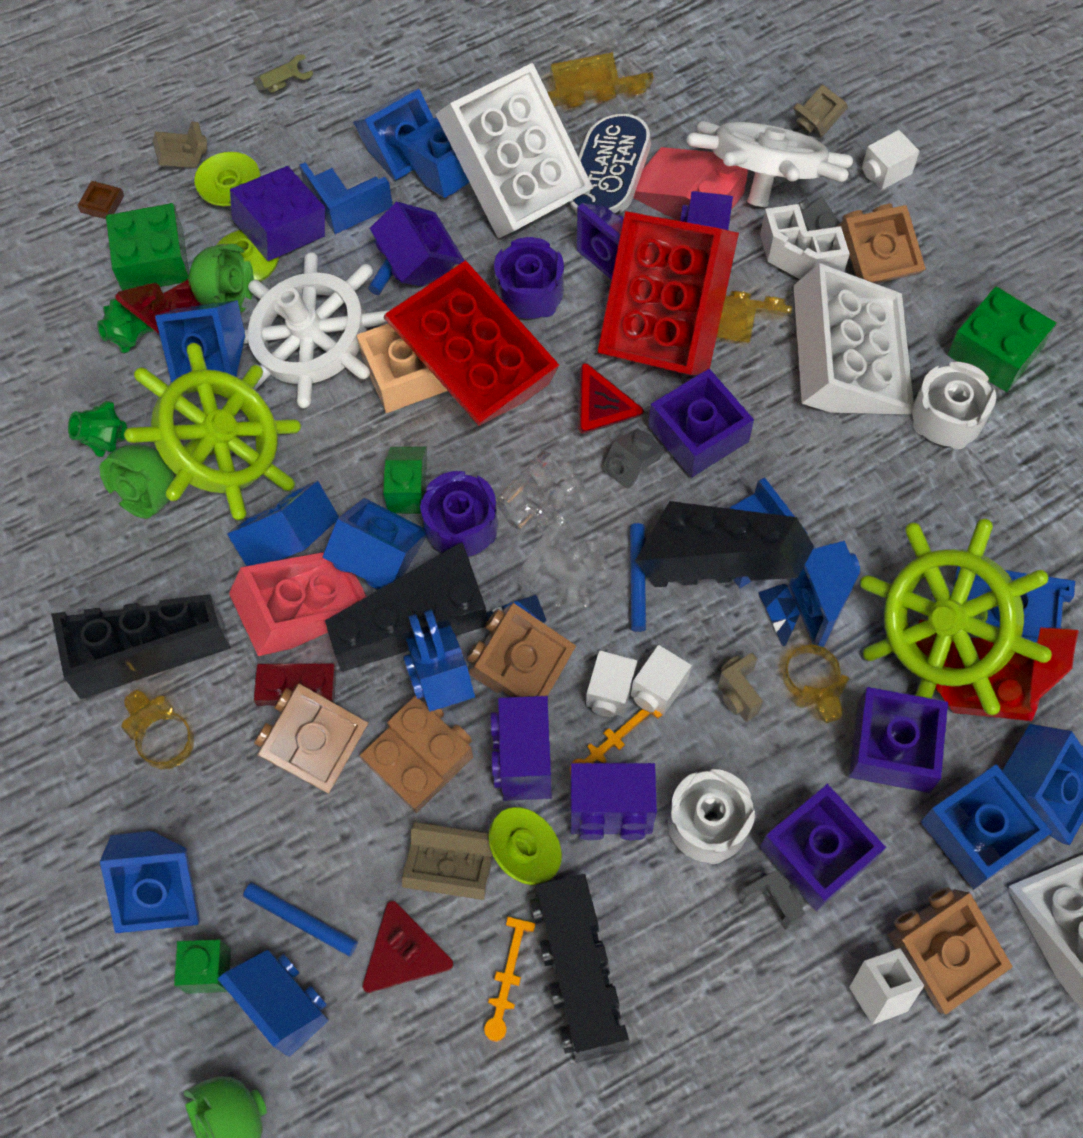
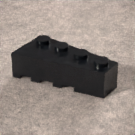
M669 501L635 561L654 587H667L668 582L680 581L683 586L697 585L698 580L715 579L717 583H730L732 579L747 576L751 581L789 579L799 577L814 545L797 517Z
M463 541L325 620L341 672L409 651L406 639L412 638L414 635L408 616L414 614L417 615L423 634L429 632L424 611L430 609L433 611L438 629L451 625L455 636L485 627L487 623L486 607Z
M211 594L160 600L158 605L140 606L139 603L125 604L123 609L102 611L101 608L84 609V614L69 616L66 612L51 613L64 679L80 699L231 648L223 618Z
M580 874L536 885L537 898L530 899L535 925L543 923L547 938L546 940L539 941L544 966L553 965L556 982L549 983L553 1006L555 1010L563 1008L566 1026L559 1027L564 1053L573 1052L575 1063L626 1051L629 1037L626 1026H620L619 1019H621L620 1003L615 986H613V983H609L608 975H610L608 958L604 944L598 938L599 925L586 875Z

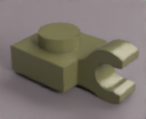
M305 54L296 55L289 62L254 77L253 80L257 89L268 88L269 92L272 93L287 86L285 79L289 77L297 80L310 78L313 75L312 70L301 73L297 68L298 62L306 58Z

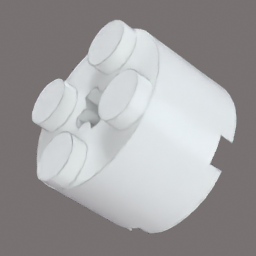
M950 362L949 366L933 368L924 378L913 405V428L918 434L923 435L936 444L949 446L953 449H962L981 433L995 406L996 392L995 389L992 391L988 383V376L979 368L964 362Z
M711 769L710 771L700 773L695 772L684 778L673 794L668 814V832L675 845L688 857L711 864L721 863L735 855L744 845L755 819L754 806L747 786L735 775L720 769ZM711 811L717 814L716 819L709 821L704 818V815H708Z

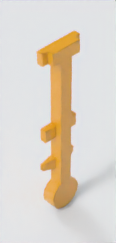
M642 709L615 733L608 728L603 732L608 739L602 745L596 748L589 744L587 747L591 754L585 759H576L572 763H595L596 761L606 763L607 760L604 754L613 746L620 751L625 746L621 739L646 717L652 714L659 719L663 714L657 710L648 712Z
M507 917L506 926L515 928L505 973L496 971L494 978L495 981L502 982L499 998H489L488 1001L489 1004L496 1007L495 1015L484 1026L486 1037L493 1042L501 1041L507 1033L503 1016L506 1009H514L515 1004L507 1001L511 985H520L521 977L514 976V970L524 931L534 932L535 923Z

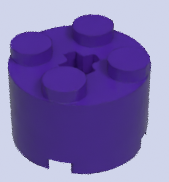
M535 237L516 239L511 242L510 247L503 252L502 249L498 252L494 261L495 288L498 297L516 317L534 319L552 316L556 312V308L564 294V261L560 252L552 249L549 242Z
M451 471L439 475L429 483L426 488L427 491L423 499H421L420 509L426 537L437 551L443 553L463 541L467 556L470 557L482 552L495 541L498 528L496 497L492 487L485 479L478 475L477 478L465 475V471Z

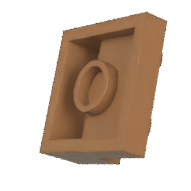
M891 203L884 204L867 214H863L862 210L853 211L842 217L843 221L836 226H841L849 250V258H851L855 275L858 278L878 284L920 274L926 270L907 205L893 208Z
M512 603L503 611L499 609L494 611L485 625V628L490 633L484 643L478 640L472 646L466 656V660L471 663L468 667L469 675L496 693L503 691L511 697L548 696L576 645Z
M297 684L293 691L285 688L274 709L280 712L273 726L265 723L254 741V744L260 747L256 755L329 794L366 729L368 722L301 684Z
M416 695L387 722L388 729L360 754L361 760L415 813L421 810L473 758L472 748L469 746L472 742L470 736L457 724L450 728L441 720L444 716L441 709L429 712L426 701L422 702L416 698Z
M949 887L932 893L927 899L930 906L920 913L916 910H911L896 918L894 924L897 928L887 934L895 949L900 948L919 976L937 1011L945 1015L1013 967L972 895L961 890H951Z

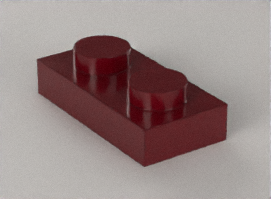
M334 663L257 664L254 702L257 706H275L285 688L293 691L297 684H301L334 703L336 666Z

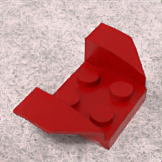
M1040 627L1036 643L1046 646L1051 650L1052 656L1048 662L1041 663L1015 652L1010 661L1000 671L988 678L1000 704V711L996 715H988L984 711L972 683L961 686L937 684L935 688L944 701L948 702V706L953 713L1032 721L1040 698L1072 670L1079 631ZM937 633L915 642L922 653L928 658ZM970 637L979 659L982 660L991 650L994 643L982 638ZM952 640L943 666L965 668Z

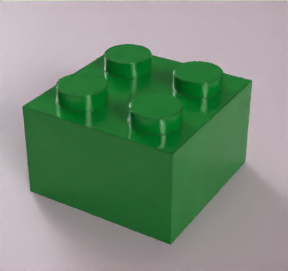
M173 203L106 215L112 270L122 291L151 283H157L160 287L179 284L188 279L189 266L184 232Z
M995 286L957 331L947 356L957 362L968 363L979 368L988 376L990 383L1007 393L1043 349L1057 322Z

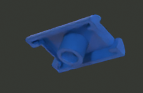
M956 566L953 585H955L961 568L959 566ZM1005 570L1013 581L1027 575V573ZM977 574L967 600L974 599L991 591L988 584ZM1049 577L1045 585L1020 596L1024 611L1023 638L1037 642L1040 627L1061 629L1063 602L1070 603L1074 598V580ZM996 606L987 610L988 618L986 623L1000 627L999 607Z

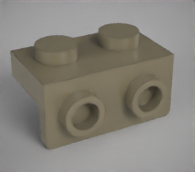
M413 823L411 846L402 875V887L484 900L493 862L488 833L443 827L436 824Z

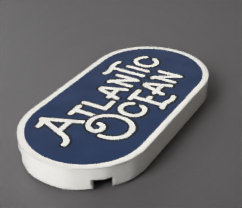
M615 114L599 120L590 128L580 151L579 160L593 189L569 201L571 208L575 210L576 214L577 207L582 203L605 206L613 213L619 210L622 213L629 207L651 147L649 128L641 118L630 114Z

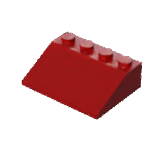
M625 211L597 353L689 375H699L709 369L739 233Z
M466 260L384 314V319L478 426L523 404L550 384L559 367L557 361Z

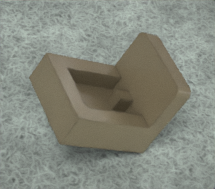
M823 84L804 106L797 103L793 107L798 118L795 121L796 124L807 134L813 131L821 138L848 108L847 103Z
M191 121L187 134L155 131L153 145L158 164L189 168L198 167L201 155H205L207 150V139L205 135H202L198 122Z
M753 652L744 658H741L740 655L735 656L725 663L721 668L722 672L718 683L719 689L724 694L723 700L728 709L734 715L740 714L745 722L759 714L763 703L761 697L745 678L754 671L757 657Z

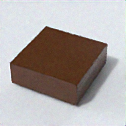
M91 181L77 206L83 214L106 219V215L116 212L124 194L121 188Z

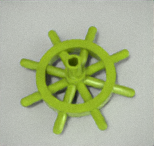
M190 343L187 346V354L192 371L178 377L169 386L146 368H137L134 372L135 379L159 398L153 408L151 426L128 428L124 432V437L130 443H155L164 462L176 474L165 492L168 500L177 501L189 484L209 492L226 493L231 515L235 520L239 521L246 517V508L241 490L253 484L262 475L284 491L294 489L295 481L272 464L277 451L278 434L298 433L301 429V424L296 419L274 420L268 405L254 390V387L263 375V369L259 365L251 366L242 380L222 371L207 370L200 345ZM198 392L203 411L183 396L188 393ZM214 393L228 399L222 409H218ZM174 409L194 424L174 425ZM240 409L249 419L248 422H237L234 418ZM255 436L256 451L238 437ZM180 440H191L184 447ZM229 450L250 466L243 470L235 471ZM215 454L219 470L212 469L203 464L209 455Z
M983 518L977 522L967 550L944 549L931 551L920 525L915 522L909 523L905 528V533L916 555V559L899 572L892 584L870 575H865L860 579L862 589L886 599L884 625L887 638L866 647L863 650V657L867 661H875L894 652L907 669L921 678L915 696L932 699L937 684L961 686L972 683L984 711L988 715H996L1000 711V704L988 678L1000 671L1010 661L1015 652L1041 663L1048 662L1051 659L1052 653L1048 647L1022 637L1024 611L1020 597L1045 585L1049 579L1048 574L1044 570H1036L1013 581L999 564L983 555L993 529V524L989 519ZM948 565L961 567L952 594L949 592L939 569L940 567ZM977 574L988 584L991 591L974 599L967 600ZM924 577L936 602L912 593ZM996 606L999 607L1000 627L986 623L988 618L987 610ZM908 608L927 615L928 619L909 628L907 619ZM937 633L928 658L922 653L915 642ZM968 633L994 643L991 650L982 660L979 659ZM952 640L965 668L943 666Z

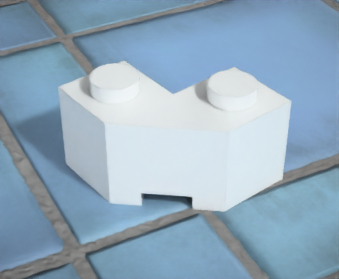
M799 204L765 209L760 236L769 263L798 279L803 278L819 263L842 272L845 271L849 250L841 226L807 231Z

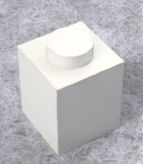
M897 130L867 146L861 169L869 180L873 181L880 190H883L913 173L920 151L900 130Z
M658 645L633 680L630 696L634 698L636 704L648 712L657 710L664 716L687 683L692 665Z
M599 650L587 690L586 707L592 708L594 713L604 717H614L615 715L624 717L633 680L636 675L637 660Z
M899 948L865 960L849 988L871 1024L874 1025L908 1012L923 989L924 984Z

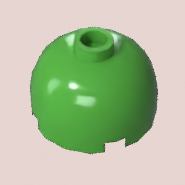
M236 244L210 246L203 249L194 258L188 281L193 295L200 305L238 300L240 313L244 312L246 308L241 306L245 297L250 300L252 299L253 293L249 291L248 285L254 280L250 261H244L240 254L245 252L242 247Z
M139 443L130 444L113 451L101 462L99 466L100 477L105 488L110 494L116 491L123 499L118 504L134 516L144 519L150 518L161 511L169 502L165 492L175 478V475L156 449Z
M216 1076L184 1091V1096L193 1099L185 1104L196 1138H261L263 1132L261 1117L267 1113L263 1098L257 1089L249 1092L240 1080L230 1076Z

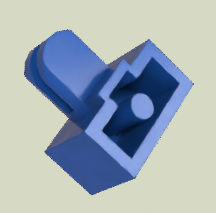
M430 609L424 611L429 632L423 634L417 615L408 616L414 637L406 639L410 654L403 656L416 698H425L429 712L475 698L467 664L451 625L438 629L433 611Z

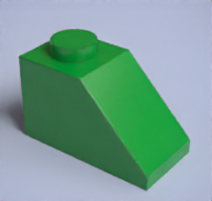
M427 446L390 447L385 459L383 489L388 510L396 514H421V499H423L426 493Z

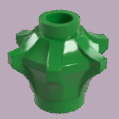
M116 298L110 300V305L103 307L105 315L102 320L97 322L101 338L104 341L110 340L114 342L121 353L129 352L130 348L136 345L139 338L153 331L150 326L118 302Z
M105 401L100 406H95L91 410L83 412L74 411L69 418L68 433L71 440L79 441L89 446L98 457H103L106 450L108 452L115 451L116 443L125 439L126 422L119 420L114 410V403L111 401Z

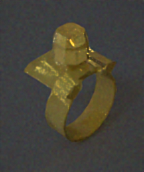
M805 645L794 650L788 657L783 675L789 691L799 698L796 706L804 708L816 703L815 709L820 719L825 723L837 721L841 718L843 708L839 697L844 692L850 678L844 675L840 677L839 662L833 653L817 645ZM813 653L820 655L829 661L833 667L836 678L835 683L823 688L805 685L802 691L790 679L788 664L794 657L800 654Z
M138 690L125 697L124 704L131 716L123 721L121 728L131 740H135V747L141 758L151 767L160 770L172 769L182 764L190 756L194 747V735L188 723L181 716L174 713V708L167 698L159 696L150 701L143 692ZM160 719H173L182 722L187 727L188 741L184 750L177 757L166 762L147 760L142 752V740L146 733L145 730L152 723Z

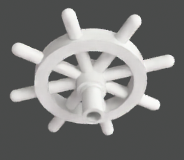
M701 121L697 125L699 133L693 132L687 136L689 146L712 149L716 156L723 159V163L726 166L736 165L753 171L755 174L747 202L760 207L768 206L774 177L776 176L785 177L792 182L798 179H814L821 176L844 182L849 175L845 168H849L853 164V158L850 155L828 152L825 145L811 136L771 125L751 122H730L719 126L707 121Z
M309 252L304 257L303 274L290 277L271 289H268L258 280H252L249 283V291L260 299L250 317L248 329L244 330V344H249L253 355L263 369V375L254 387V390L272 375L280 381L298 384L297 404L301 408H307L311 404L312 383L326 380L342 371L345 367L360 379H366L370 375L369 368L355 357L360 350L356 335L366 332L367 327L388 324L384 319V314L390 310L365 313L364 307L355 293L373 274V269L368 264L360 266L344 281L331 274L318 273V257L315 253ZM316 295L330 296L316 310ZM343 303L346 305L348 316L329 318ZM278 315L285 319L286 324L272 326ZM344 331L338 342L329 337L327 333ZM286 339L272 354L269 352L268 341ZM300 346L299 362L285 361ZM321 347L326 351L323 355L313 359L315 348Z

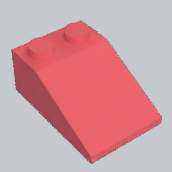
M661 147L644 167L633 198L677 221L681 220L682 206L690 205L692 191L733 196V209L744 194L748 169L736 165L726 166L723 163V159L716 156L713 152Z
M322 552L241 567L229 595L257 655L262 656L293 649L328 633L325 620L367 597L357 576L352 572H343L335 568L332 562L322 558L324 554Z

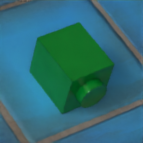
M221 940L177 941L174 986L186 994L228 992L218 978L230 970L231 948Z

